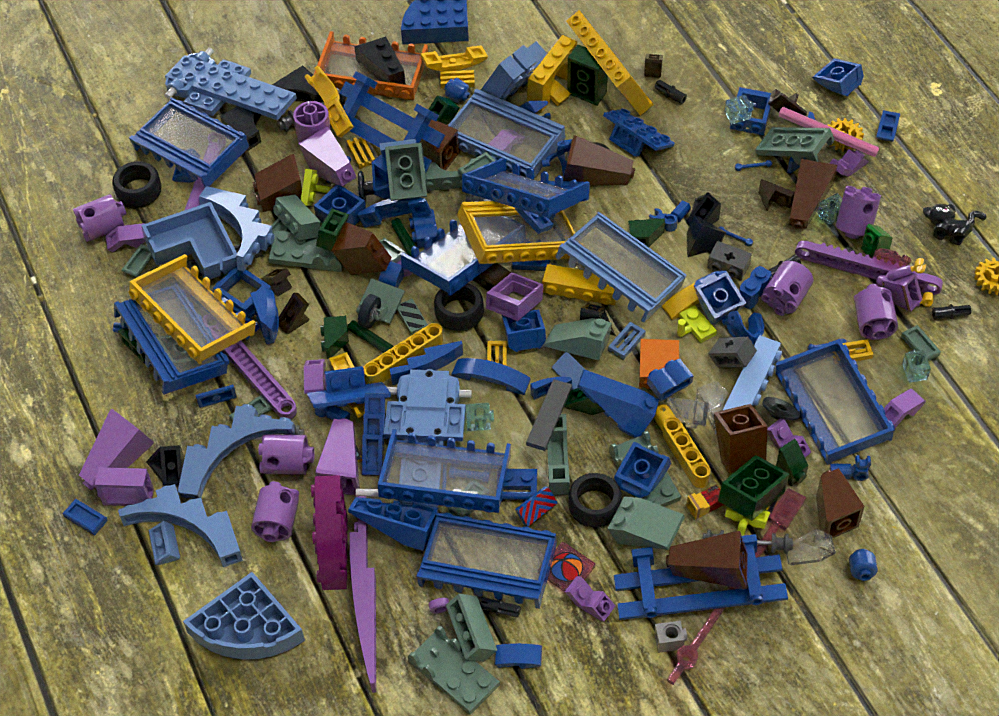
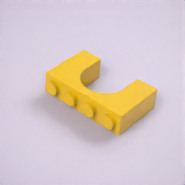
M562 35L528 78L527 102L547 101V104L550 103L551 86L555 75L567 80L568 56L577 46L576 40ZM547 105L540 109L538 112L542 113L544 109L547 107Z

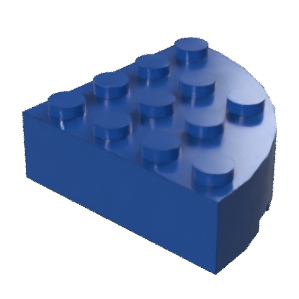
M414 0L402 19V44L469 41L467 0Z

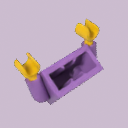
M923 258L916 259L914 266L910 267L908 265L898 269H891L885 276L880 275L876 283L878 286L892 291L894 304L911 312L920 304H923L925 307H930L933 304V293L925 292L922 298L917 276L915 273H912L915 271L921 274L925 271L926 265H923Z

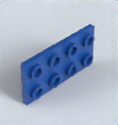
M621 108L604 112L603 114L605 118L615 124L609 140L635 157L640 156L644 144H647L654 150L673 147L675 144L670 140L669 136L660 134L655 127L646 125L641 118L632 116L627 109Z
M362 366L325 371L326 390L307 393L313 408L318 410L327 409L328 406L333 405L343 407L347 403L353 402L363 404L365 403V393H385V399L391 397V392L383 382L365 384L364 368Z

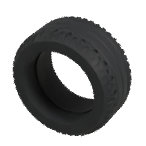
M136 161L127 163L115 172L112 179L116 198L128 207L137 208L149 205L159 197L161 192L159 174L154 166L146 162ZM144 179L149 181L148 184L139 189L131 190L125 188L127 184L134 180Z
M470 283L464 285L451 296L446 291L439 289L434 299L436 319L444 328L453 331H466L475 327L481 321L484 313L481 292ZM454 300H466L474 305L470 310L463 313H453L444 308Z
M589 473L580 476L573 482L568 494V507L571 515L578 523L586 527L598 528L610 524L622 502V493L617 482L610 478V476L600 473ZM588 491H600L608 495L612 502L603 509L592 510L584 507L578 499Z

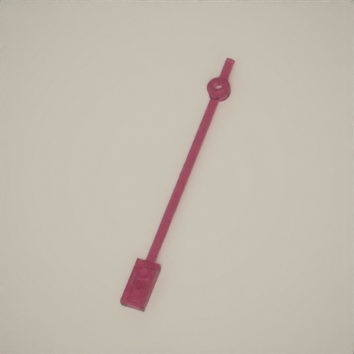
M788 488L768 517V522L772 523L761 541H771L772 533L776 534L779 528L786 531L805 503L806 497ZM757 545L755 556L760 557L768 545ZM729 587L728 590H733V589H738V588ZM725 608L714 609L690 646L685 645L678 649L676 655L677 665L667 678L670 684L674 685L684 669H690L697 664V649ZM689 657L691 660L685 661L683 658Z

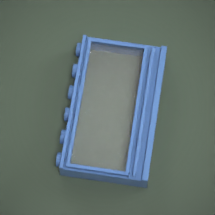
M475 89L474 94L448 125L458 130V142L461 151L468 152L475 157L487 152L495 160L506 158V171L512 172L513 164L518 163L520 165V176L526 177L527 168L532 167L535 178L543 168L542 160H546L549 155L554 153L557 149V143L566 138L565 126L479 89Z
M600 212L564 244L562 243L556 255V258L559 260L563 255L568 254L570 256L568 264L571 268H574L577 262L585 267L583 276L586 279L590 278L592 273L600 278L598 287L601 290L607 284L615 289L613 293L614 300H619L622 295L630 300L627 306L629 311H634L637 306L643 309L645 312L641 320L642 322L649 319L682 287L687 276Z

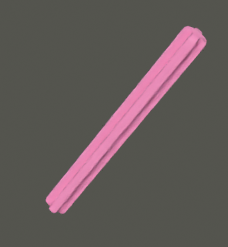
M782 107L779 112V117L804 128H830L835 141L872 157H875L879 151L877 146L785 107Z

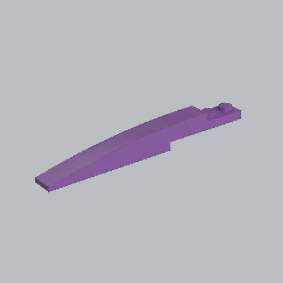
M358 518V522H354V532H350L351 581L358 633L373 693L376 692V574L374 568H368V524Z

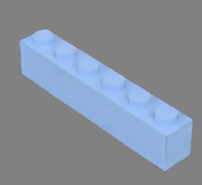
M759 335L754 345L757 352L748 365L743 368L723 410L751 404L753 407L754 405H759L762 397L760 393L766 390L769 382L767 378L768 376L772 377L776 367L774 366L775 361L779 362L782 356L780 342Z

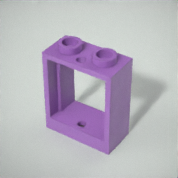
M511 272L486 293V309L518 321L543 300V284ZM514 291L525 297L519 301L508 295Z
M98 467L97 475H94L93 485L96 487L98 497L101 498L103 505L127 506L153 498L154 488L147 469Z

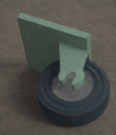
M371 278L356 310L358 313V325L369 329L376 320L391 324L405 294V290Z

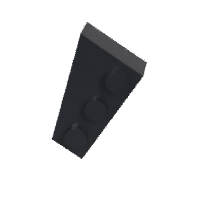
M386 36L354 46L356 61L359 64L362 63L366 70L375 74L379 81L406 85L404 69Z

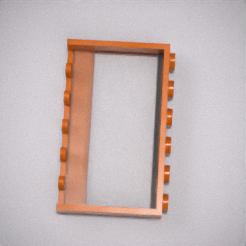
M330 31L317 66L322 69L336 88L341 90L345 81L354 85L357 79L353 78V75L357 71L378 82L375 89L370 87L367 93L415 100V94L425 63L420 57L421 53L415 52L414 44L408 45V51L399 50V44L396 41H393L391 45L404 69L406 85L379 81L375 74L366 70L362 63L359 64L356 61L354 46L366 43L365 37H360L359 44H352L350 36L345 34L343 42H338L334 39V32ZM424 44L422 53H427L428 45Z

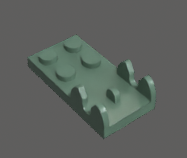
M772 127L755 151L757 155L792 156L798 165H800L801 159H804V157L807 160L818 162L817 154L825 143L829 146L832 145L834 136L830 128Z
M275 231L269 263L342 272L343 264L334 253L316 246L317 237L298 240L291 232Z
M648 431L642 432V435L619 445L614 443L609 447V453L618 469L633 442L639 443L658 454L659 451L657 445H651ZM666 472L655 489L649 495L642 497V499L666 507L680 501L681 495Z
M438 626L434 633L419 648L408 655L409 663L470 715L500 686V681L476 661L465 659L456 638L450 640L441 626Z

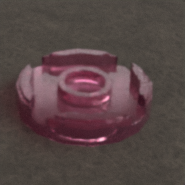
M876 249L873 255L878 261L884 259V262L891 261L893 265L897 262L900 267L902 265L908 266L912 261L907 255H902L901 257L896 251L888 249Z

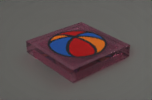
M562 541L555 550L548 581L565 592L576 576H581L585 580L596 567V563Z

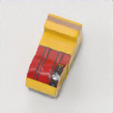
M714 485L698 494L693 493L687 497L686 507L695 520L724 505L718 501L721 489L718 485Z

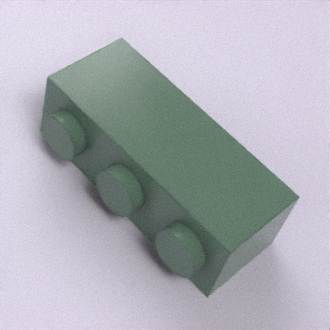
M296 195L276 198L273 208L274 214L298 240L318 237L320 220Z
M458 594L446 604L465 659L481 662L487 660L497 651L477 596Z

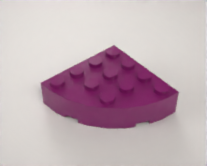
M340 475L315 476V485H311V496L313 497L315 513H313L315 532L312 533L313 544H315V554H317V563L319 565L317 583H321L322 590L347 589L348 514Z

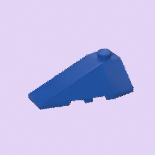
M585 369L582 371L577 386L593 403H597L605 411L604 414L607 417L610 416L618 424L617 427L622 432L633 438L641 436L642 432L645 431L655 416L659 399L641 389Z
M355 497L348 512L401 544L424 551L435 522L436 512L438 513L439 508L419 502L405 505L393 500V503H382L380 499Z

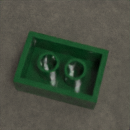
M577 44L568 56L567 90L571 93V96L598 106L607 93L608 75L588 49Z
M755 455L722 482L718 501L752 521L785 493L790 474Z

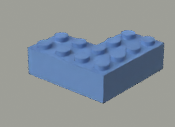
M537 41L528 48L524 45L521 46L512 56L510 55L497 66L481 88V91L506 101L509 95L513 96L520 86L524 87L528 83L530 75L547 55L546 51Z
M211 202L141 225L143 238L156 265L172 261L184 254H192L203 278L208 277L209 280L221 276V272L227 274L237 266V252Z

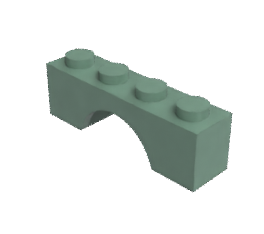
M436 162L430 164L425 173L427 191L462 188V176L458 171L443 170Z
M561 414L547 446L549 488L553 495L569 494L570 487L566 414Z

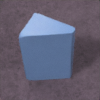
M565 352L552 366V369L560 377H571L573 390L578 388L577 386L584 368L568 352Z
M162 521L151 528L149 535L155 565L180 559L174 526L166 521Z

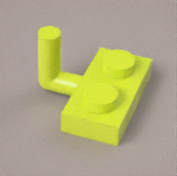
M305 169L301 201L306 206H312V203L315 202L316 192L328 193L332 189L329 186L317 185L319 178L317 170Z
M695 305L679 313L680 320H678L677 335L679 337L692 332L698 341L702 343L716 336L717 330Z
M729 507L725 514V517L739 522L737 531H740L742 536L745 535L748 524L755 528L765 529L770 516V512L764 510L751 521Z

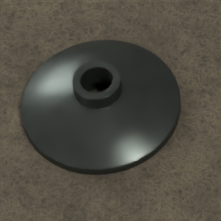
M766 397L762 402L763 406L772 413V417L776 420L779 418L797 420L800 417V412L793 405L782 399Z

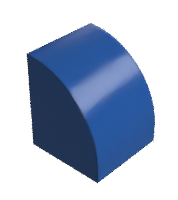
M390 261L386 271L380 273L379 281L398 288L404 278V269H402L401 264Z

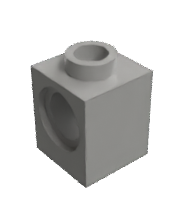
M681 621L655 624L654 635L658 653L682 650L684 648V641H687L686 628H682ZM672 634L676 636V638H669L667 637V635Z

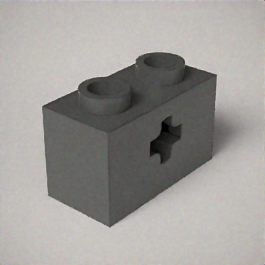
M717 241L709 255L707 268L713 271H727L731 278L742 281L750 266L752 253Z
M748 337L719 338L708 354L717 367H746L757 350Z

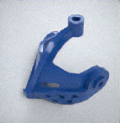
M573 139L558 142L557 151L549 155L546 160H542L543 167L550 166L551 160L558 157L564 177L567 164L565 152H568L569 156Z
M731 311L727 318L722 319L723 325H727L731 336L748 337L753 345H755L759 335L762 336L764 333V322L760 313H753L748 318V330L743 325L741 316L737 311Z

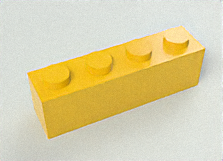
M547 264L542 280L543 293L593 301L605 305H616L617 300L613 298L615 289L607 284L601 290L598 287L600 278L592 273L591 277L586 279L583 276L584 270Z

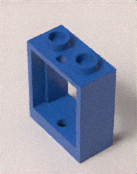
M739 87L731 116L730 129L764 135L771 111V106L768 105L771 93ZM740 105L765 109L763 119L737 115Z
M236 266L229 271L228 275L215 284L213 290L219 288L222 291V296L232 300L234 306L241 309L246 317L251 319L255 315L251 296L242 303L227 293V291L241 279L256 288L257 291L264 288L272 290V288L248 270H237Z

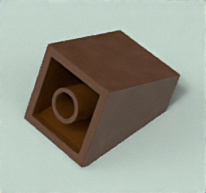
M431 119L428 126L443 133L445 137L439 148L421 139L423 155L432 160L431 163L436 162L441 169L447 170L459 154L458 130Z
M294 154L254 174L256 181L252 182L254 192L259 194L255 195L258 206L261 205L263 212L273 210L277 197L296 195L301 200L302 185Z
M350 223L344 224L331 250L351 275L386 271L392 258L373 232Z
M751 404L714 412L721 463L729 474L737 471L755 455L766 460L768 426Z
M839 468L824 472L820 477L816 494L820 533L823 543L858 528L865 507Z

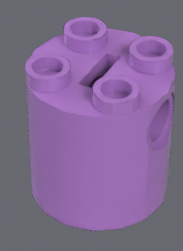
M308 101L300 104L294 110L293 118L298 143L326 126L331 130L329 113L326 106L322 103Z
M846 186L836 227L844 231L845 236L858 239L864 236L866 225H874L881 195L872 193V189L868 187L856 189L852 186Z
M111 194L73 209L76 216L75 219L79 228L83 231L86 242L110 233L117 226H124L122 216L127 215L121 201H114Z
M784 261L765 287L761 299L780 316H783L785 313H793L811 288L814 281L813 276L802 264L795 261Z
M870 284L866 289L854 296L861 336L866 339L880 340L888 338L897 331L898 322L891 290L878 287L877 284Z
M266 434L262 436V443H259L258 451L259 455H262L260 473L305 475L308 463H314V447L308 446L306 435Z
M274 481L270 482L268 486L262 487L259 491L251 524L252 531L268 542L282 541L290 538L299 503V491L283 487L279 482Z

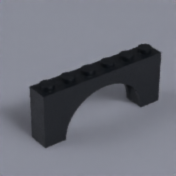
M303 65L272 84L273 86L296 93L297 99L295 101L324 102L319 93L307 82L305 75L308 74L312 77L313 74ZM236 106L220 116L221 122L224 125H230L234 130L241 131L247 136L246 140L249 144L247 151L261 143L260 132L256 128L257 122L262 116L261 114Z

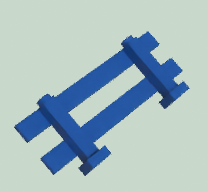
M357 71L353 75V78L357 79L354 85L345 81L339 94L347 97L343 109L354 127L350 130L352 133L379 148V143L396 141L354 118L361 105L407 130L408 133L404 140L416 139V143H420L421 139L439 148L445 135L428 126L431 119L435 122L437 121L438 114L416 104L414 110L418 112L417 116L413 118L367 93L370 87L375 89L378 82ZM424 156L425 173H426V171H427V169L429 168V166H430L432 160H430V159H428V158H426V157Z
M756 534L742 536L748 552L747 589H733L655 599V586L696 582L698 580L674 576L670 568L651 570V565H654L652 547L632 549L633 566L638 567L639 572L614 575L616 591L641 588L642 601L617 603L619 620L642 617L653 618L659 615L750 604L760 605L766 602L788 600L785 583L761 586L759 574L782 571L780 555L756 557Z

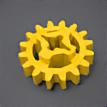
M837 118V122L832 120L830 125L827 124V126L863 140V128L859 127V123L853 124L852 119L847 121L844 118L841 121ZM835 140L832 143V145H830V147L835 146V150L841 148L842 152H844L845 149H852L851 147L844 145L840 142H837Z
M992 258V261L985 259L984 263L979 262L974 273V280H977L976 285H982L981 290L987 289L988 294L994 291L998 295L999 261Z

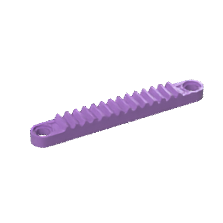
M800 241L795 249V254L803 260L876 280L880 275L885 276L891 269L901 268L897 262L893 265L891 261L887 263L884 262V259L878 261L875 256L871 259L869 255L865 257L862 256V253L856 255L853 250L849 253L847 249L842 251L840 247L833 248V245L827 247L825 243L820 245L809 241ZM912 272L917 276L920 292H931L933 295L941 292L943 281L939 277L926 273Z
M211 314L203 318V324L206 328L210 329L214 340L229 333ZM210 321L217 322L215 326L207 325ZM242 341L222 350L223 354L228 356V359L234 364L235 368H238L248 383H251L256 392L263 396L279 417L292 419L296 415L297 407L294 400ZM284 406L292 407L289 412L282 411Z

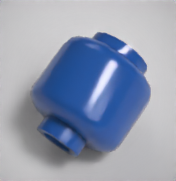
M459 78L450 79L444 87L445 96L457 104L461 101L465 102L470 96L468 92L469 85Z
M858 549L850 555V571L854 578L867 581L877 574L878 567L873 552L866 549Z

